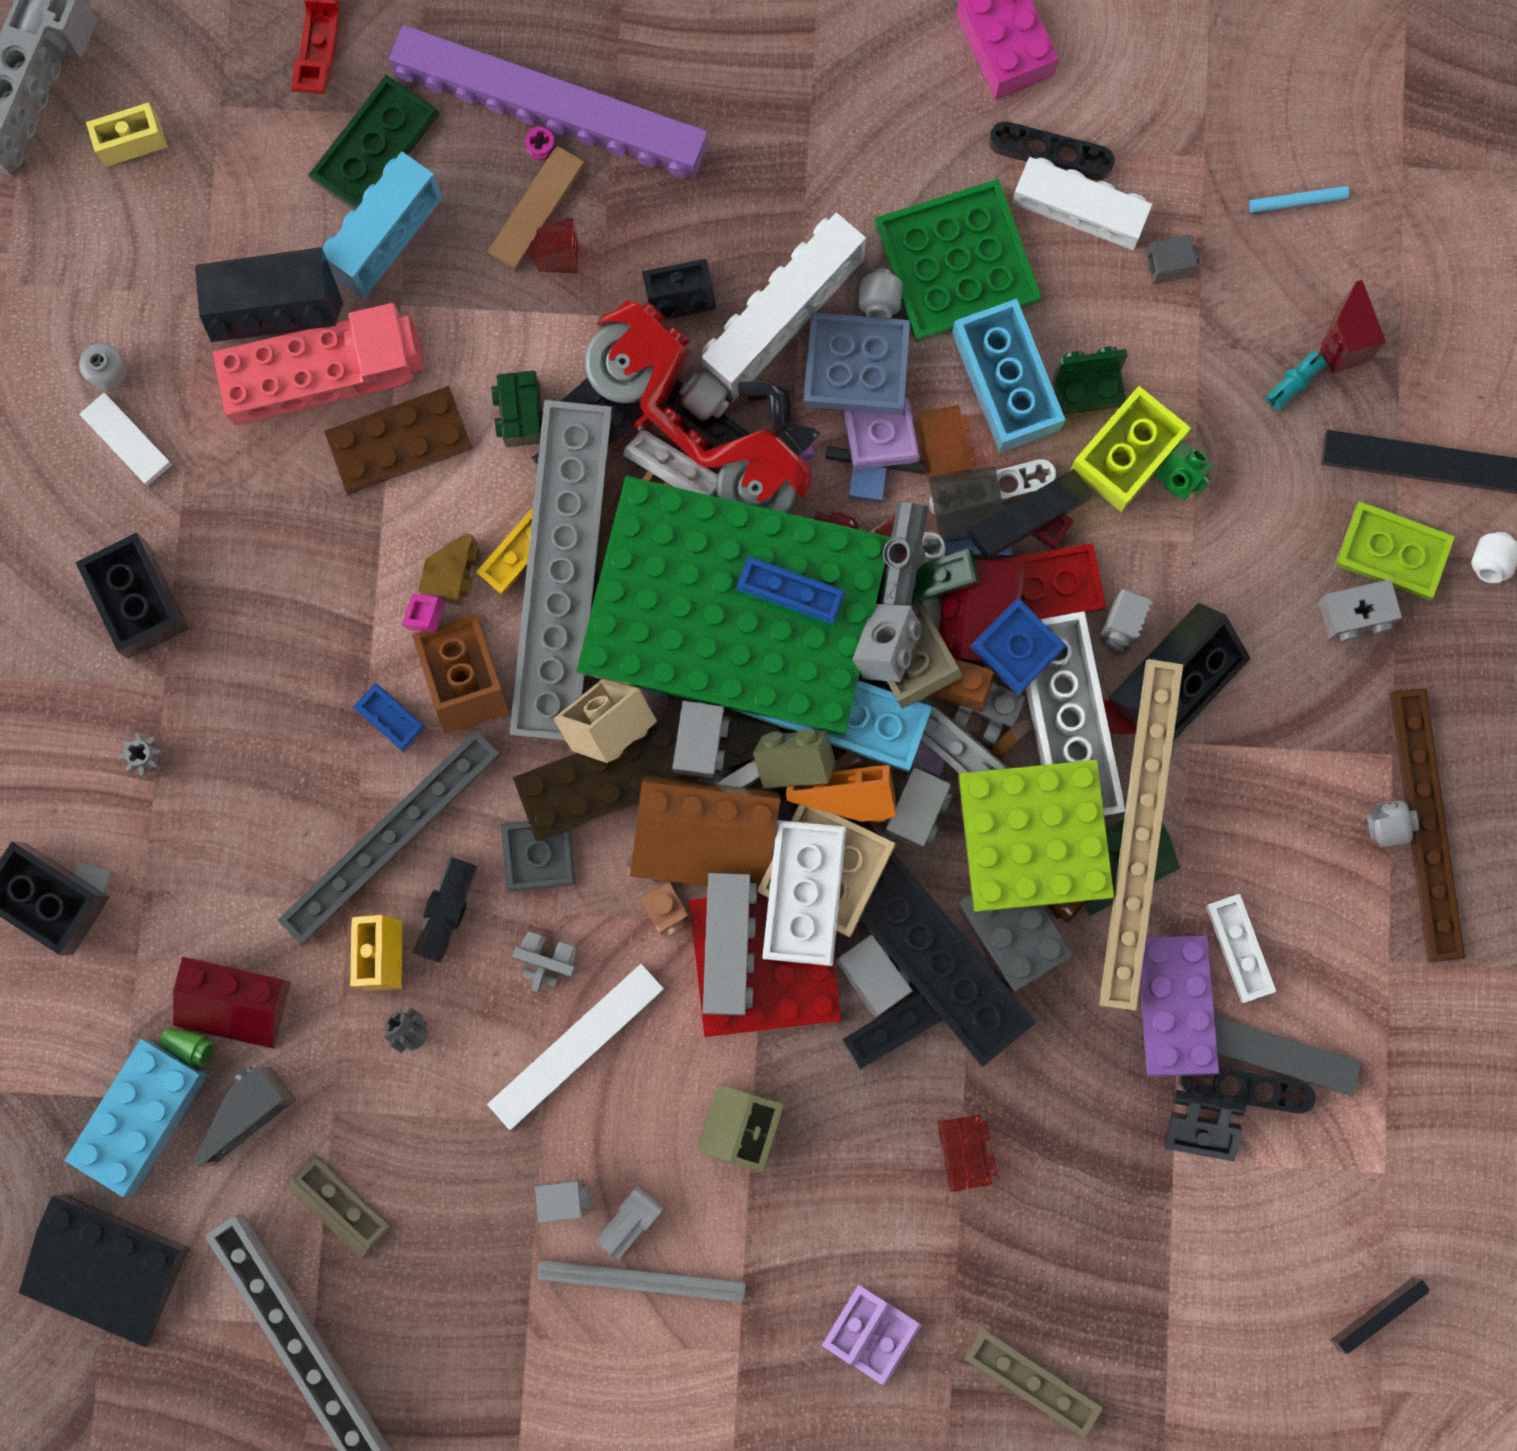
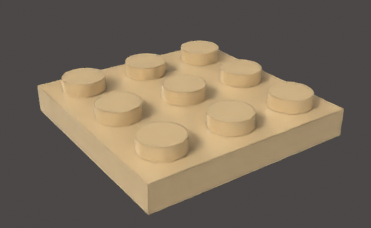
M799 804L792 822L847 827L836 931L851 938L896 844L838 815ZM773 859L757 890L758 893L768 898Z

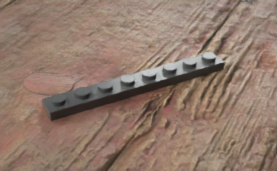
M475 730L278 919L281 925L301 945H304L501 756L500 753Z

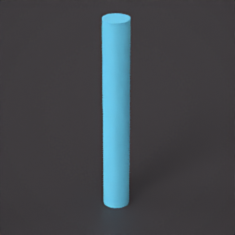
M1348 186L1253 199L1249 200L1250 213L1345 200L1349 198Z

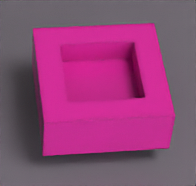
M412 594L402 625L409 630L436 633L446 602L439 596Z

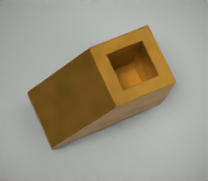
M463 534L425 559L418 589L421 595L439 596L446 603L462 606L464 597H469L472 589L473 579L469 577L471 565L477 564L480 553V546L476 545L477 542L473 534Z

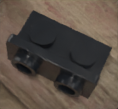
M706 259L642 271L648 303L652 304L666 319L716 309L713 285Z

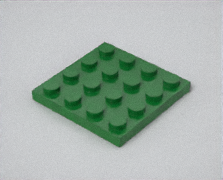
M999 179L874 218V225L893 275L902 281L901 302L907 319L910 320V327L915 342L950 332L953 329L954 321L1014 299L1018 300L1021 309L1041 302L1042 297Z

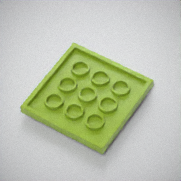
M1097 760L959 773L958 778L974 912L1114 898Z

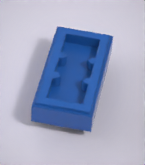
M376 682L353 706L359 714L403 753L426 729L418 719Z

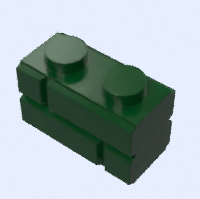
M536 371L496 375L497 386H491L493 405L500 408V417L495 418L497 438L503 437L506 447L540 444L542 407L539 379Z

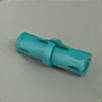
M1310 351L1306 358L1294 369H1289L1284 374V379L1270 393L1265 395V400L1269 405L1275 401L1274 410L1281 411L1298 392L1302 393L1307 389V383L1321 369L1327 366L1322 356L1316 361L1315 358L1319 355L1318 352Z

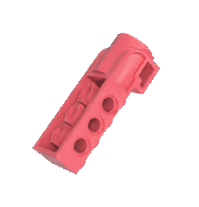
M389 303L348 313L349 320L337 322L336 326L303 330L214 351L213 356L225 415L235 425H240L389 390L410 383L414 379L413 373L422 372L425 369L421 343L412 316L410 314L401 316L395 304Z

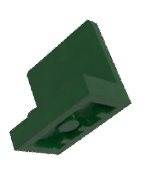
M1108 346L1097 350V353L1084 354L1083 351H1073L1066 353L1063 358H1060L1053 376L1055 395L1063 415L1118 408L1123 405L1126 400L1121 369L1128 357L1127 349L1117 350L1115 346Z

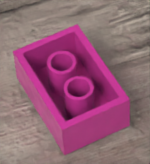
M959 0L956 16L995 100L1055 75L1059 58L1031 0Z

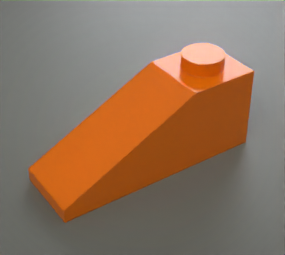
M890 764L835 771L827 784L787 786V801L861 822H882L888 818L896 817V797Z

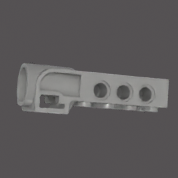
M14 0L0 32V173L12 177L15 169L22 164L24 148L28 139H31L35 134L36 120L40 111L48 103V92L53 81H56L60 75L63 57L68 54L82 58L98 21L89 7L90 0Z

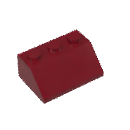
M975 559L980 583L943 595L939 634L954 659L980 667H989L969 646L1017 598L1021 600L1025 566Z
M182 957L173 989V1026L274 1049L291 981Z

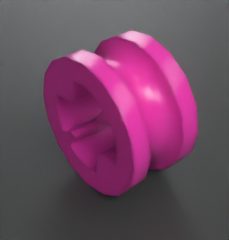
M539 126L530 129L526 134L525 145L532 158L546 160L555 148V140L549 129ZM543 137L545 143L548 144H543L542 149H536L535 144L532 143H537L539 138Z

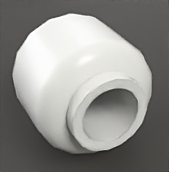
M1505 532L1486 534L1479 539L1471 561L1472 568L1477 573V576L1485 582L1495 584L1506 581L1514 575L1517 567V542L1511 535Z

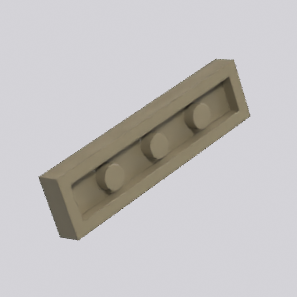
M981 1328L963 1357L964 1360L1084 1439L1103 1410L1102 1406L983 1328Z

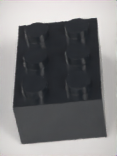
M134 533L75 562L117 652L127 659L189 629L148 542L138 533Z
M11 841L0 858V917L56 954L74 955L110 897L27 843Z

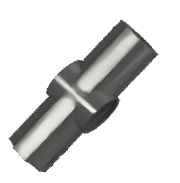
M898 501L891 540L885 544L883 549L886 569L880 603L911 606L917 569L923 565L925 560L922 541L929 506ZM906 547L907 556L906 559L902 562L901 553L902 550Z

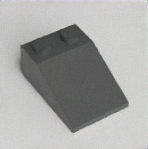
M249 1066L235 1076L234 1079L237 1083L229 1088L193 1161L197 1167L215 1165L296 1101V1098L272 1067L257 1066L253 1068Z

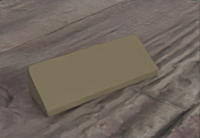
M315 1156L290 1180L287 1189L360 1258H363L390 1228L379 1215Z

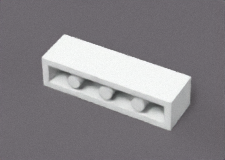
M1032 157L1028 158L1012 201L1014 205L1133 251L1152 206V203L1146 202V199L1141 195L1135 193L1125 194L1116 190L1113 185L1107 182H1094L1086 179L1082 173L1076 170L1066 171L1055 167L1047 159H1034Z

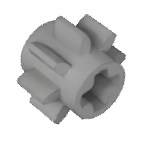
M136 733L134 741L130 743L123 741L122 743L126 748L124 754L118 755V758L129 762L125 770L133 773L138 767L140 775L147 777L148 769L153 767L160 769L159 764H157L158 756L164 755V752L154 748L158 740L150 737L145 743L143 735ZM140 749L143 750V753L146 755V758L143 761L140 760V757L137 755V752Z

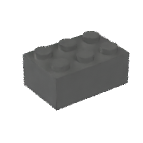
M972 895L956 905L1011 993L1073 956L1043 906L974 912Z

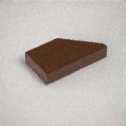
M1021 719L989 751L1001 760L1033 727L1025 719Z

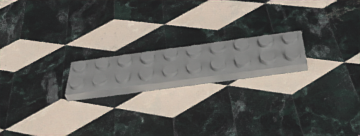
M544 400L509 734L512 736L566 741L553 718L583 695L585 675L578 674L576 670L592 608L612 407Z

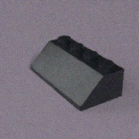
M322 247L198 264L195 267L199 316L211 342L336 326L344 303Z
M1197 603L1108 698L1120 717L1136 731L1146 660L1183 664L1173 736L1174 741L1251 658L1228 617L1219 611Z

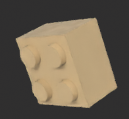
M604 679L600 680L553 718L572 751L606 763L617 759L623 753V749L633 741L644 737L648 729L657 722L640 689Z

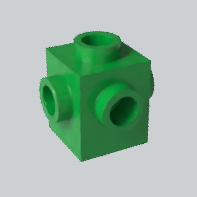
M1182 441L1153 476L1165 484L1166 489L1171 494L1186 500L1193 491L1198 495L1211 481L1207 474L1214 465L1208 461L1207 456L1202 451L1193 449L1186 442Z

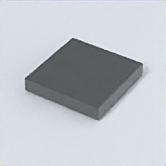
M529 821L501 824L507 892L576 885L571 830L536 842Z

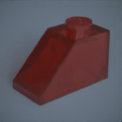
M566 218L537 229L536 240L530 241V260H535L538 272L577 273L579 240L574 219Z

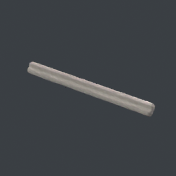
M545 1260L539 1263L537 1274L538 1279L544 1281L736 1302L744 1300L746 1289L745 1283L737 1281Z

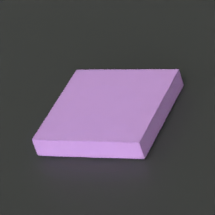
M909 398L904 399L903 415L843 410L853 470L919 462L920 456Z

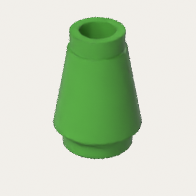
M171 1027L166 1028L160 1038V1046L166 1048L193 1068L196 1066L205 1067L210 1061L215 1048L214 1042L210 1041L207 1035Z

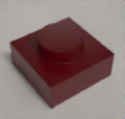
M1065 514L1031 535L1055 550L1074 520Z

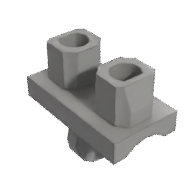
M528 931L521 947H515L512 957L539 966L537 971L524 968L522 977L533 980L531 990L539 993L543 984L555 987L558 978L546 974L547 969L574 978L577 968L573 965L577 948L558 942L553 959L541 956L546 937Z

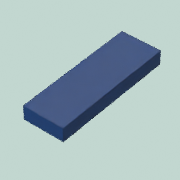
M750 556L747 557L736 586V590L831 625L834 624L845 595L844 590Z

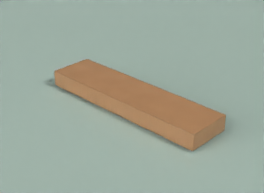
M556 145L488 249V256L516 272L585 167L584 161Z

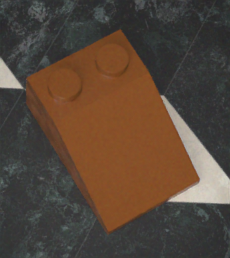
M477 614L438 626L436 633L422 631L412 635L444 734L509 713Z

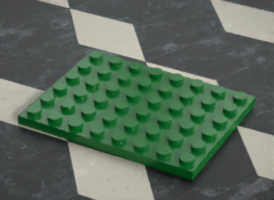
M625 476L576 671L578 674L706 704L724 706V708L813 729L827 730V732L845 736L860 670H858L853 661V656L867 619L874 613L885 566L883 549L885 544L891 540V537ZM747 557L759 559L844 590L845 595L834 624L825 623L736 590Z

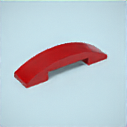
M304 0L306 12L299 59H295L291 90L292 92L325 94L335 57L340 0Z

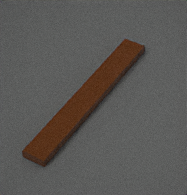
M1424 688L1394 691L1390 693L1404 798L1408 804L1409 811L1416 810L1419 831H1413L1411 847L1428 962L1465 959L1427 690Z

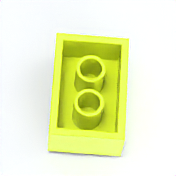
M1138 386L1078 455L1070 471L1074 469L1084 483L1122 512L1156 473L1171 452L1185 439L1191 427Z

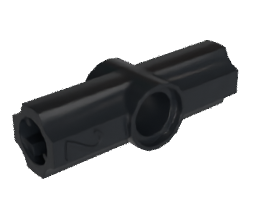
M449 856L437 890H433L426 904L423 915L425 921L412 953L442 963L453 931L459 927L467 906V901L465 900L477 871V866Z

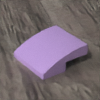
M858 1284L822 1346L886 1386L922 1324Z

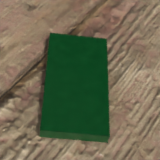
M385 75L308 174L310 180L356 210L362 203L363 195L367 188L372 184L376 185L383 176L386 164L391 159H396L401 152L409 155L439 116V112L426 101Z

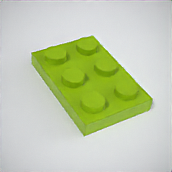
M1359 501L1354 509L1335 566L1378 582L1391 579L1394 588L1430 601L1434 598L1455 536Z

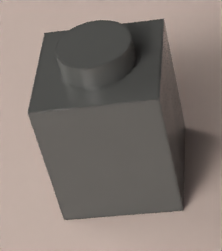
M1190 235L1151 242L1146 253L1153 284L1192 277L1197 265L1200 264L1197 245H1192Z

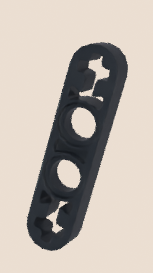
M1003 121L997 123L990 134V147L999 155L1025 162L1028 161L1029 157L1034 159L1044 158L1051 161L1055 167L1066 171L1076 170L1086 178L1094 180L1107 178L1115 164L1113 152L1104 146L1012 122ZM1003 133L1009 134L1010 140L1006 144L1000 143V137ZM1019 136L1024 137L1021 149H1017ZM1034 139L1040 140L1044 143L1045 150L1042 153L1034 154L1028 150L1027 143ZM1063 148H1071L1076 152L1077 158L1072 162H1065L1059 157L1058 153ZM1083 152L1087 153L1084 166L1079 165ZM1097 157L1103 158V164L1105 165L1101 169L1095 168L1094 161H1096Z
M1219 1068V1073L1213 1080L1214 1094L1208 1093L1211 1086L1197 1085L1196 1090L1202 1091V1095L1220 1098L1221 1095H1225L1220 1089L1221 1080L1226 1076H1232L1239 1083L1238 1092L1232 1096L1233 1100L1245 1102L1249 1106L1289 1113H1306L1314 1107L1316 1101L1313 1089L1306 1083ZM1212 1075L1199 1076L1200 1078L1212 1079ZM1179 1076L1180 1088L1185 1092H1189L1192 1089V1083L1186 1082L1187 1076ZM1260 1082L1269 1083L1273 1089V1096L1267 1102H1261L1255 1096V1087ZM1280 1084L1285 1085L1282 1092L1297 1093L1298 1088H1300L1301 1094L1307 1096L1306 1102L1300 1103L1299 1108L1295 1107V1101L1281 1099L1282 1106L1277 1105L1281 1096Z

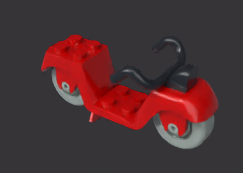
M626 299L617 310L604 315L596 323L603 328L594 335L586 350V374L593 388L603 397L623 404L641 402V409L644 415L634 425L638 430L646 431L655 423L698 465L721 468L717 479V497L784 513L792 511L798 494L803 499L806 498L811 488L812 471L801 455L817 439L820 432L815 428L803 425L790 427L791 402L785 390L765 381L738 382L739 396H748L749 400L769 399L770 420L774 431L763 429L708 450L706 447L709 445V441L696 429L688 431L682 425L685 421L684 417L673 407L665 406L692 352L686 346L690 340L676 327L674 328L671 325L667 328L662 323L666 317L648 302L642 305L636 301L631 302Z

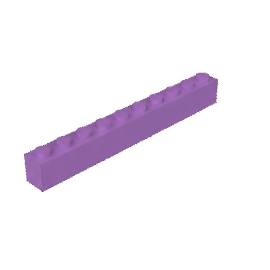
M402 25L388 59L395 76L405 82H413L415 80L425 84L428 89L434 92L442 93L446 91L452 93L456 98L465 103L471 104L474 101L485 105L488 110L494 113L503 114V112L514 115L525 124L533 125V123L543 125L556 135H564L565 133L576 137L582 144L588 146L600 145L616 156L623 157L628 155L637 158L639 163L647 167H655L656 165L665 168L670 174L679 178L688 176L695 179L708 146V133L705 130Z

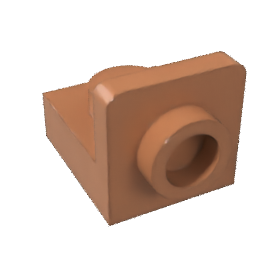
M670 882L640 898L660 935L667 932L670 937L687 927L684 921L690 917Z

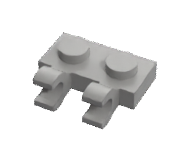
M993 683L984 712L951 702L949 704L958 707L954 721L963 729H965L971 713L989 720L981 743L993 747L1002 726L1007 729H1011L1014 726L1026 697L1020 694L1017 695L1015 692Z

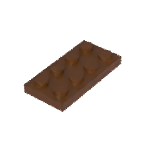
M449 386L324 431L348 495L472 450Z

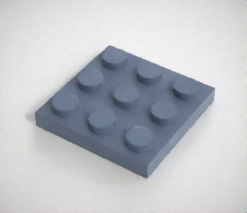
M811 312L803 407L903 415L910 320Z

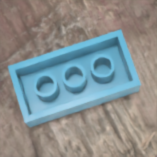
M403 152L396 159L393 158L386 164L380 180L376 185L372 184L367 188L363 195L362 203L356 210H351L343 220V227L336 236L329 237L323 246V251L334 279L361 298H366L443 199L435 176L431 171Z
M1014 299L954 321L952 336L998 452L1002 453L1060 432L1065 423V417L1018 300Z
M140 1039L64 1161L120 1196H134L209 1075L196 1067L189 1066L156 1042Z

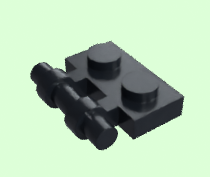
M1190 1089L1189 1092L1176 1090L1174 1104L1184 1105L1187 1108L1185 1114L1171 1111L1164 1142L1165 1149L1235 1161L1242 1128L1240 1124L1229 1121L1231 1114L1245 1115L1246 1103L1235 1101L1232 1096L1221 1095L1218 1098L1202 1095V1091ZM1199 1110L1217 1111L1216 1120L1199 1117Z

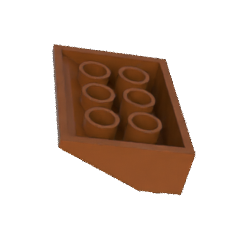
M643 775L630 877L708 886V873L749 874L750 883H757L758 890L771 863L780 805L779 792Z

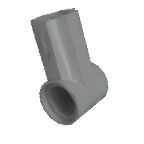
M638 1185L618 1208L619 1213L603 1229L596 1241L610 1255L619 1260L639 1234L649 1228L663 1211L664 1207Z

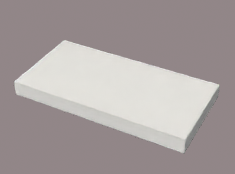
M777 820L762 959L833 966L847 827Z

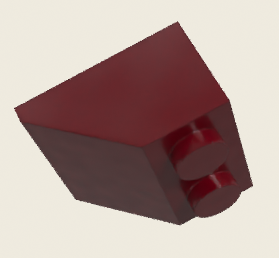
M1363 280L1356 281L1343 299L1321 342V356L1325 359L1326 365L1330 366L1332 374L1370 362L1386 342Z

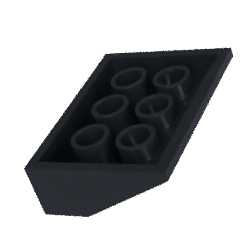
M65 1194L54 1195L51 1197L37 1228L19 1294L138 1345L147 1347L190 1247Z

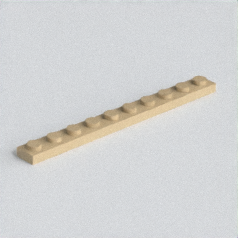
M1150 659L1146 660L1100 993L1099 1005L1135 1011L1137 1008L1183 664Z

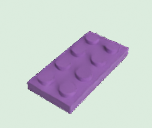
M1207 936L1146 937L1140 993L1147 1077L1217 1075L1219 1068Z

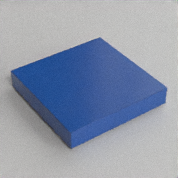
M1017 598L969 648L1019 695L1067 645Z

